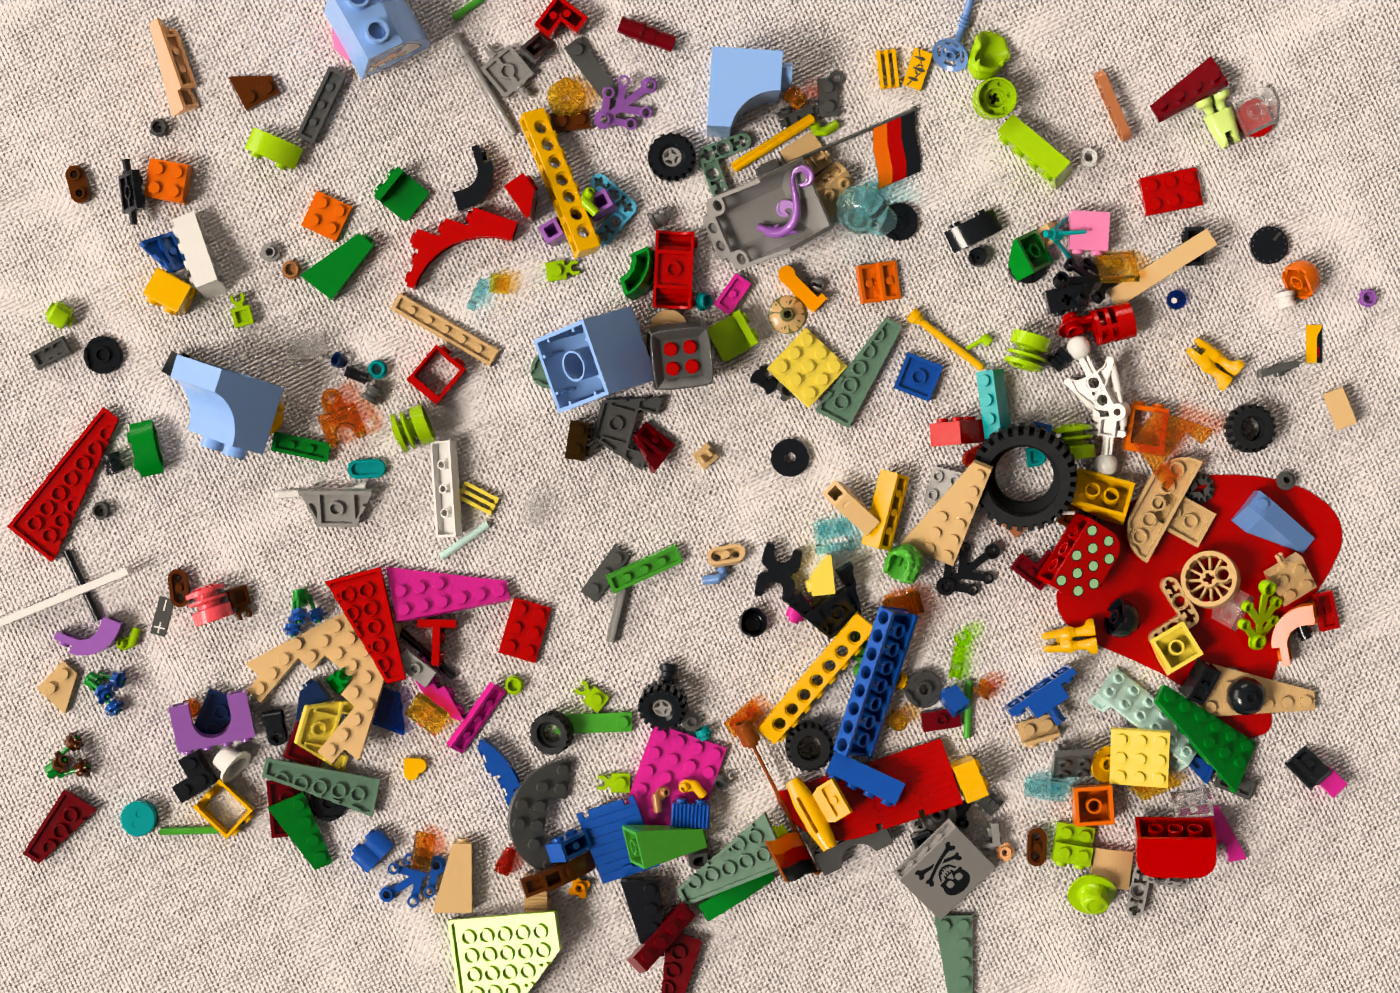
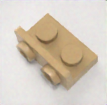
M838 161L817 175L813 181L824 206L854 184L847 169Z
M1048 713L1038 719L1033 717L1016 722L1021 743L1024 747L1034 748L1039 746V742L1043 741L1051 743L1057 741V737L1061 736L1058 727Z

